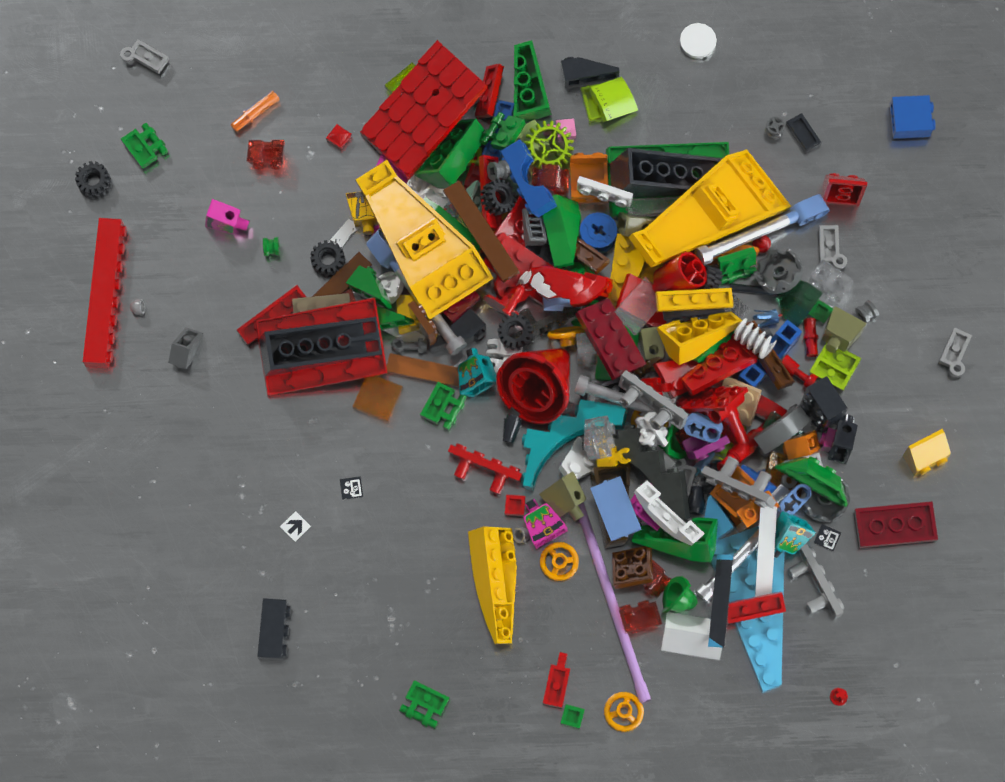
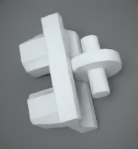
M648 412L645 417H637L635 420L640 428L641 436L639 437V442L641 445L648 444L649 447L662 445V447H665L668 444L665 439L668 434L666 427L662 426L657 431L650 425L651 421L658 415L656 412Z

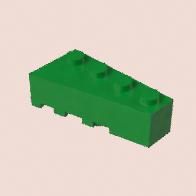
M533 41L514 45L513 117L521 118L528 122L550 116L552 113Z

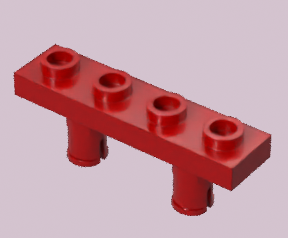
M456 443V446L450 444L448 452L458 456L460 459L454 476L464 480L470 464L475 463L494 471L496 474L489 489L492 492L500 494L508 478L521 482L522 473H519L521 469L512 465L507 468L502 466L503 462L492 458L490 461L484 458L485 454L475 450L471 453L466 451L467 447Z

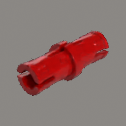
M806 318L803 320L805 328L803 340L806 345V357H818L817 340L819 336L816 332V319Z

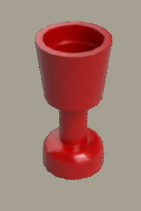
M788 354L783 358L782 363L791 377L795 375L804 381L803 386L805 389L815 383L818 378L817 375L810 374L808 376L798 369L800 365Z

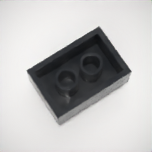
M827 376L808 386L800 403L801 408L811 419L810 423L813 429L819 431L821 435L827 432L828 428L836 427L838 421L843 419L848 409Z

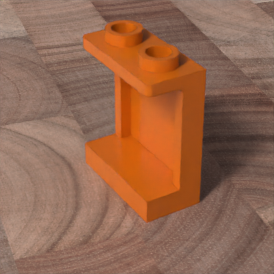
M596 152L592 155H585L583 153L571 155V200L578 202V204L609 203L608 200L601 201L596 196L583 195L577 190L579 176L608 185L607 154Z
M752 500L736 511L740 519L733 515L729 516L740 533L760 520V506Z

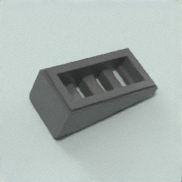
M522 209L525 246H543L547 242L543 216L539 218L529 217L528 214L530 213L527 209ZM530 221H537V224H530ZM532 234H538V237H532Z

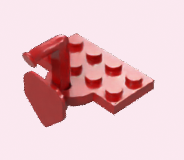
M501 232L497 238L520 273L503 283L485 257L483 260L485 265L491 272L496 274L494 290L497 297L487 294L484 295L483 299L492 309L509 316H514V313H517L519 316V313L514 309L518 303L526 300L528 296L543 306V297L535 289L526 291L524 286H517L519 278L530 268L554 266Z

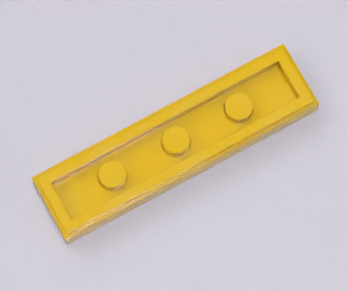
M732 288L659 291L655 293L657 312L734 307Z

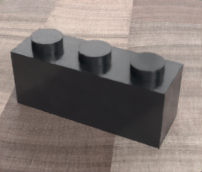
M263 598L257 654L259 660L283 662V656H287L288 645L285 644V637L289 636V625L286 624L287 617L291 616V606L288 605L287 600Z

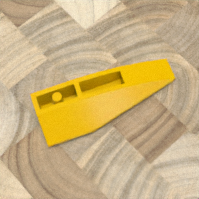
M483 526L468 531L475 587L481 610L494 643L511 644L517 570L512 528Z

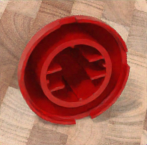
M556 348L520 352L508 357L498 369L496 376L497 389L505 405L509 409L513 407L520 413L518 417L531 423L546 424L556 420L565 411L569 402L570 354L565 349Z

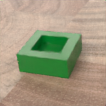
M817 299L807 317L815 318L817 323L824 326L833 308Z
M565 704L560 724L580 729L585 709Z

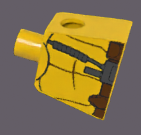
M362 191L346 193L347 203L355 227L362 226L364 235L373 234V225L378 223Z

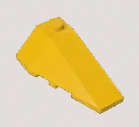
M730 311L712 314L706 319L698 320L697 317H694L688 322L672 321L657 327V331L668 356L678 365L697 358L734 331L742 320Z

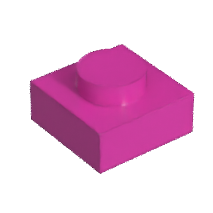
M828 428L826 433H822L820 444H823L822 451H830L836 432L835 429Z

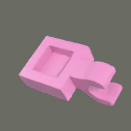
M574 119L555 121L553 127H556L559 122L561 123L560 130L563 127L567 128L564 134L571 133V136L567 139L576 138ZM545 131L543 134L544 136H550L552 131ZM557 134V140H563L561 136Z

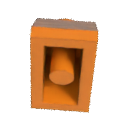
M816 430L791 437L783 444V451L788 456V460L808 456L821 449Z

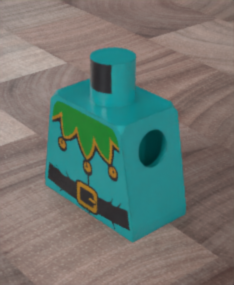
M470 348L466 350L467 360L458 365L459 391L461 395L475 397L496 385V373L488 356L479 355L477 348Z
M784 511L781 512L776 520L775 558H778L783 551L795 554L816 534L806 520Z

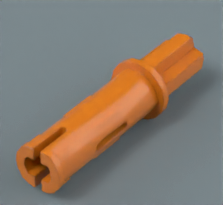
M271 91L250 109L243 111V115L231 123L233 130L237 132L249 122L253 123L255 118L280 100L277 94Z

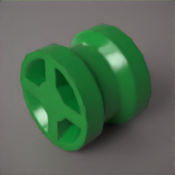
M274 237L273 239L263 238L264 256H269L270 254L280 255L279 237Z

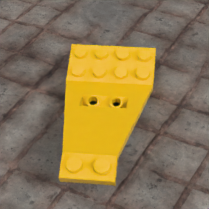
M743 150L726 155L644 230L632 233L629 239L643 256L645 262L650 267H654L674 259L684 252H690L761 220L786 212L792 206L749 151Z
M388 160L355 179L374 214L409 289L418 303L425 309L428 319H432L494 279L474 245L396 175ZM429 233L434 235L433 240L428 239ZM414 243L418 245V249L416 251L412 249V245Z

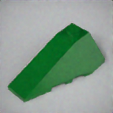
M556 194L552 196L557 207L545 213L543 220L554 267L562 268L574 265L577 237H579V226L582 217L578 202Z
M692 518V522L705 533L692 546L674 538L661 527L656 531L649 525L640 526L642 530L634 533L632 542L690 561L711 562L716 550L718 519Z

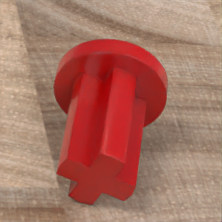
M835 688L831 691L830 701L834 705L842 706L847 702L848 694L846 690Z

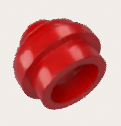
M765 235L753 240L752 246L758 247L759 253H766L771 247V240Z

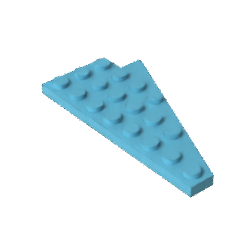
M759 526L716 541V550L711 561L714 572L716 571L717 554L734 555L759 529ZM758 547L732 573L729 602L755 597ZM785 551L778 558L774 557L772 593L782 592L783 597ZM783 613L735 622L762 693L781 686Z

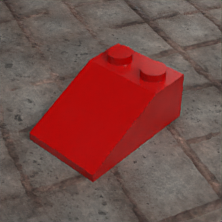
M836 173L825 175L822 198L825 203L859 206L867 187V181L856 175H849L847 177Z

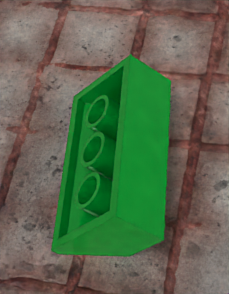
M476 118L459 120L414 175L439 189L447 188L456 183L459 176L466 170L470 160L475 157L479 147L483 145L480 140L485 129Z

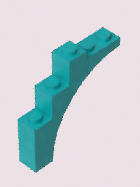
M580 399L579 405L575 407L574 415L577 417L560 415L556 420L548 424V431L550 432L527 429V433L523 434L522 437L524 449L526 452H530V454L526 455L525 465H527V468L521 478L524 488L534 491L537 478L546 462L559 448L572 439L592 431L624 429L628 413L627 409L619 405Z

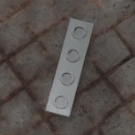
M627 370L621 375L618 386L626 391L619 400L621 406L628 408L635 399L641 401L658 414L650 423L652 428L657 431L667 421L680 430L685 426L689 414L682 408L677 407L667 397L656 392L651 386L646 385L636 375L631 374Z
M728 456L721 471H716L707 466L703 468L701 473L711 485L716 486L719 484L722 486V489L729 493L737 492L739 497L747 501L750 498L762 508L768 506L773 509L776 504L773 497L764 492L772 477L764 471H761L755 483L749 486L731 477L739 462Z
M806 543L798 550L802 562L788 568V573L792 579L806 572L810 573L821 596L806 603L807 609L812 614L827 607L833 618L836 619L844 613V605L839 598L835 597L833 593L835 591L834 586L830 581L827 582L823 566L818 564L815 559L816 553L814 549Z

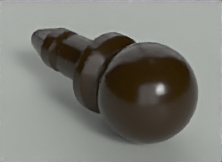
M653 357L646 362L644 367L631 373L640 375V378H642L646 373L650 372V368L658 363L661 358Z

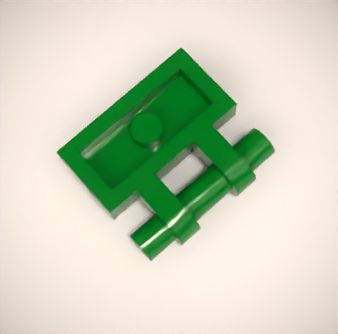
M499 112L491 120L490 127L483 132L480 142L483 145H487L489 141H492L490 143L492 148L498 150L505 149L515 142L526 125L524 119L508 116L503 121L505 115Z
M147 123L141 126L144 130L142 133L134 129L121 138L122 143L142 169L158 159L155 155L156 151H159L162 155L168 153L165 147L166 144L157 137L154 128L150 127ZM150 138L153 144L149 146L145 141L146 139Z
M754 247L718 257V269L724 275L720 280L721 284L727 282L730 284L735 282L736 279L743 277L744 279L749 278L754 271H757L756 267L753 266L756 265V251Z
M437 382L420 416L435 424H438L440 419L445 420L443 428L449 431L451 426L457 421L456 417L459 411L463 410L467 397L460 394L458 399L453 398L454 389ZM448 404L453 405L450 414L445 412Z
M414 680L405 699L412 703L410 707L402 704L399 711L406 714L405 717L409 719L414 718L422 722V725L435 729L438 721L432 719L434 713L439 716L442 715L450 697ZM418 705L428 710L426 715L416 711Z

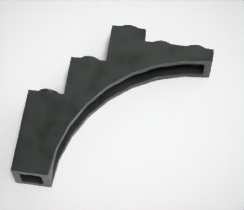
M626 425L624 429L618 431V434L606 435V439L592 436L587 437L588 441L582 442V450H595L597 446H616L617 451L622 448H629L630 451L623 453V457L626 459L630 458V463L638 467L649 478L653 486L661 493L659 496L661 501L681 519L690 517L685 470L679 471L678 467L668 468L666 472L663 449H657V446L645 447L644 450V445H641L639 442V437L641 436L640 428H636L635 425Z

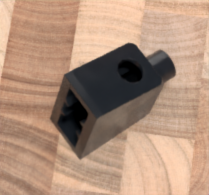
M844 415L843 419L838 421L828 460L847 464L853 450L858 427L854 423L853 416Z

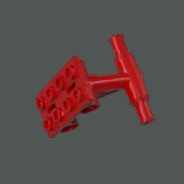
M708 387L693 396L688 391V394L676 401L675 405L682 408L689 415L697 412L708 416L716 424H723L721 434L723 436L727 435L729 441L734 446L727 451L726 457L717 464L719 471H721L728 456L736 459L740 464L747 456L754 453L755 449L759 446L754 439L758 432L771 425L769 421H764L757 429H752L746 433L740 421V414L737 408L745 401L744 395L749 391L747 387Z

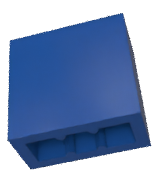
M930 95L892 97L890 114L893 139L931 136L932 131L935 130V119H932L931 113L934 111L933 102H930Z

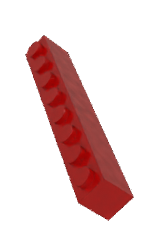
M99 218L82 361L85 367L109 369V363H112L113 360L111 344L115 342L113 326L117 324L115 308L119 306L117 290L121 288L119 272L123 270L121 255H124L125 252L123 237H126L127 227L124 226L122 219Z

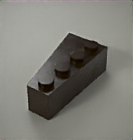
M619 463L617 466L593 467L590 472L592 487L602 484L604 480L609 481L621 476L629 497L631 463ZM596 504L605 548L624 545L628 537L624 536L614 541L610 540Z

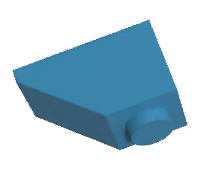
M710 495L707 500L705 518L718 519L716 540L718 541L736 529V526L720 503Z

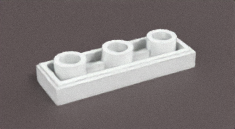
M579 176L577 190L581 194L596 196L601 201L615 202L619 207L631 206L633 193Z

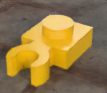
M597 446L595 448L597 467L617 466L618 461L622 464H627L631 461L630 458L626 459L623 457V453L630 451L629 448H622L617 451L616 446Z

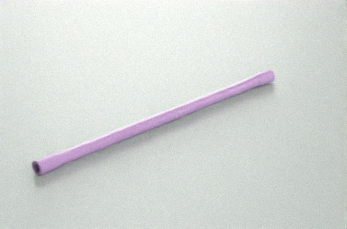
M583 502L578 506L584 514L579 520L634 681L639 702L643 703L651 700L646 683L643 680Z

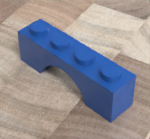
M519 139L501 151L504 156L502 160H505L512 172L510 177L514 183L518 184L519 188L517 191L522 199L525 198L527 211L539 218L557 207L551 192L545 186H532L528 182V169L534 159L527 145Z
M789 320L785 321L771 339V343L777 340L773 349L780 360L798 341L802 333ZM757 359L756 363L743 370L738 377V381L757 388L768 374Z

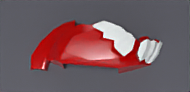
M540 266L526 270L519 278L517 286H524L526 291L535 289L546 300L552 298L570 299L572 307H582L603 293L608 285V277L596 275L595 280H591L581 273L549 266Z

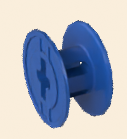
M596 212L584 218L580 225L579 236L582 241L601 253L608 252L616 243L617 226L611 216Z

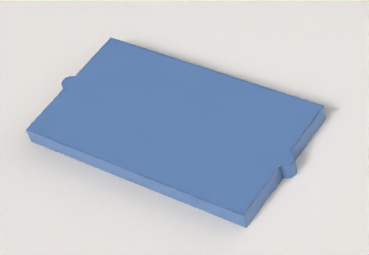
M621 476L609 481L604 480L602 484L590 488L611 541L624 536L628 537L629 534L642 530Z

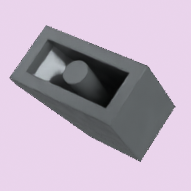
M185 327L171 345L168 363L178 368L186 369L194 359L203 333Z

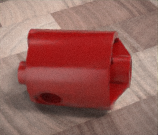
M684 252L655 271L652 289L655 293L659 291L696 290L703 286L707 280L705 266L696 255L691 252Z

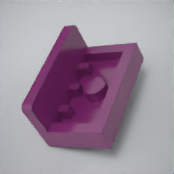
M709 429L710 432L717 433L715 429ZM727 435L720 436L719 440L713 443L693 436L682 441L688 458L697 459L698 461L709 457L708 453L712 451L716 453L725 449L724 445L730 443Z

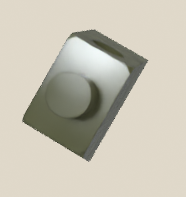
M619 212L617 231L624 236H630L632 233L644 230L655 219L647 215Z
M835 306L829 316L822 336V340L827 342V351L835 353L837 349L843 352L847 351L860 337L867 323Z
M657 327L641 329L639 332V342L644 361L647 362L653 357H660V361L663 360V343ZM649 349L655 350L656 354L652 355ZM654 366L650 368V371L656 372Z
M573 472L562 477L539 494L559 517L569 513L575 522L584 516L578 506L586 501V497Z

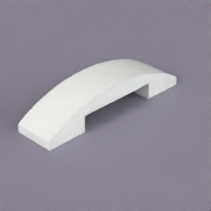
M648 481L644 482L634 491L647 514L674 538L692 546L705 534L691 520L685 523L659 499L661 493Z

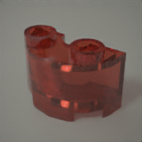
M249 140L247 162L252 164V168L256 170H262L264 167L274 170L281 169L285 140H272L271 142Z
M551 164L542 165V169L534 167L532 169V186L543 185L558 195L569 193L570 171L569 169L560 170L559 165Z
M652 560L653 582L642 585L645 587L643 591L648 596H654L657 599L663 593L671 578L664 574L666 571Z
M649 600L637 603L638 607L633 608L630 604L619 607L620 610L618 612L625 634L629 632L631 634L649 630L648 628L658 627L662 624L656 601L650 603Z

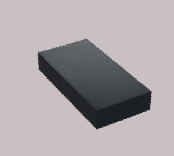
M802 113L786 121V126L805 154L822 144Z

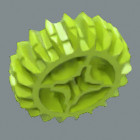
M543 121L542 128L537 123L536 128L538 130L535 131L533 128H530V132L533 135L526 134V138L530 139V141H524V143L529 146L528 149L534 158L531 165H534L536 162L539 163L537 169L545 165L544 171L548 170V166H551L552 171H554L556 164L561 169L562 164L560 162L562 161L567 164L568 161L565 156L570 158L572 155L568 151H573L574 147L568 146V144L574 143V140H567L571 133L564 134L567 128L563 127L560 130L561 123L559 122L556 127H553V121H550V126H547L546 121ZM552 131V134L547 139L537 137L542 132ZM557 134L564 141V150L555 143ZM553 138L552 146L554 148L545 154L546 146L544 143L547 142L548 144V141H551ZM534 142L541 146L543 149L540 158L536 155L534 151ZM550 153L561 155L556 160L545 161Z

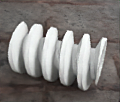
M744 318L734 332V340L738 341L741 339V345L747 344L746 348L748 350L753 348V353H759V358L762 359L771 352L777 340L771 343L772 336L765 339L766 332L758 334L760 328L757 327L753 330L754 323L751 322L746 325L747 318Z

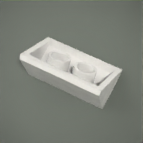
M673 612L666 613L661 651L720 660L722 648L708 647L711 619Z

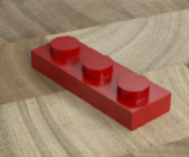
M501 64L486 66L483 82L487 85V89L479 97L480 101L477 103L475 117L478 119L493 116L504 66Z
M776 592L729 602L727 623L730 624L786 612L783 593Z

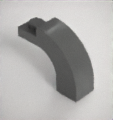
M794 404L780 419L758 432L754 439L764 454H766L799 432L810 420L801 406Z

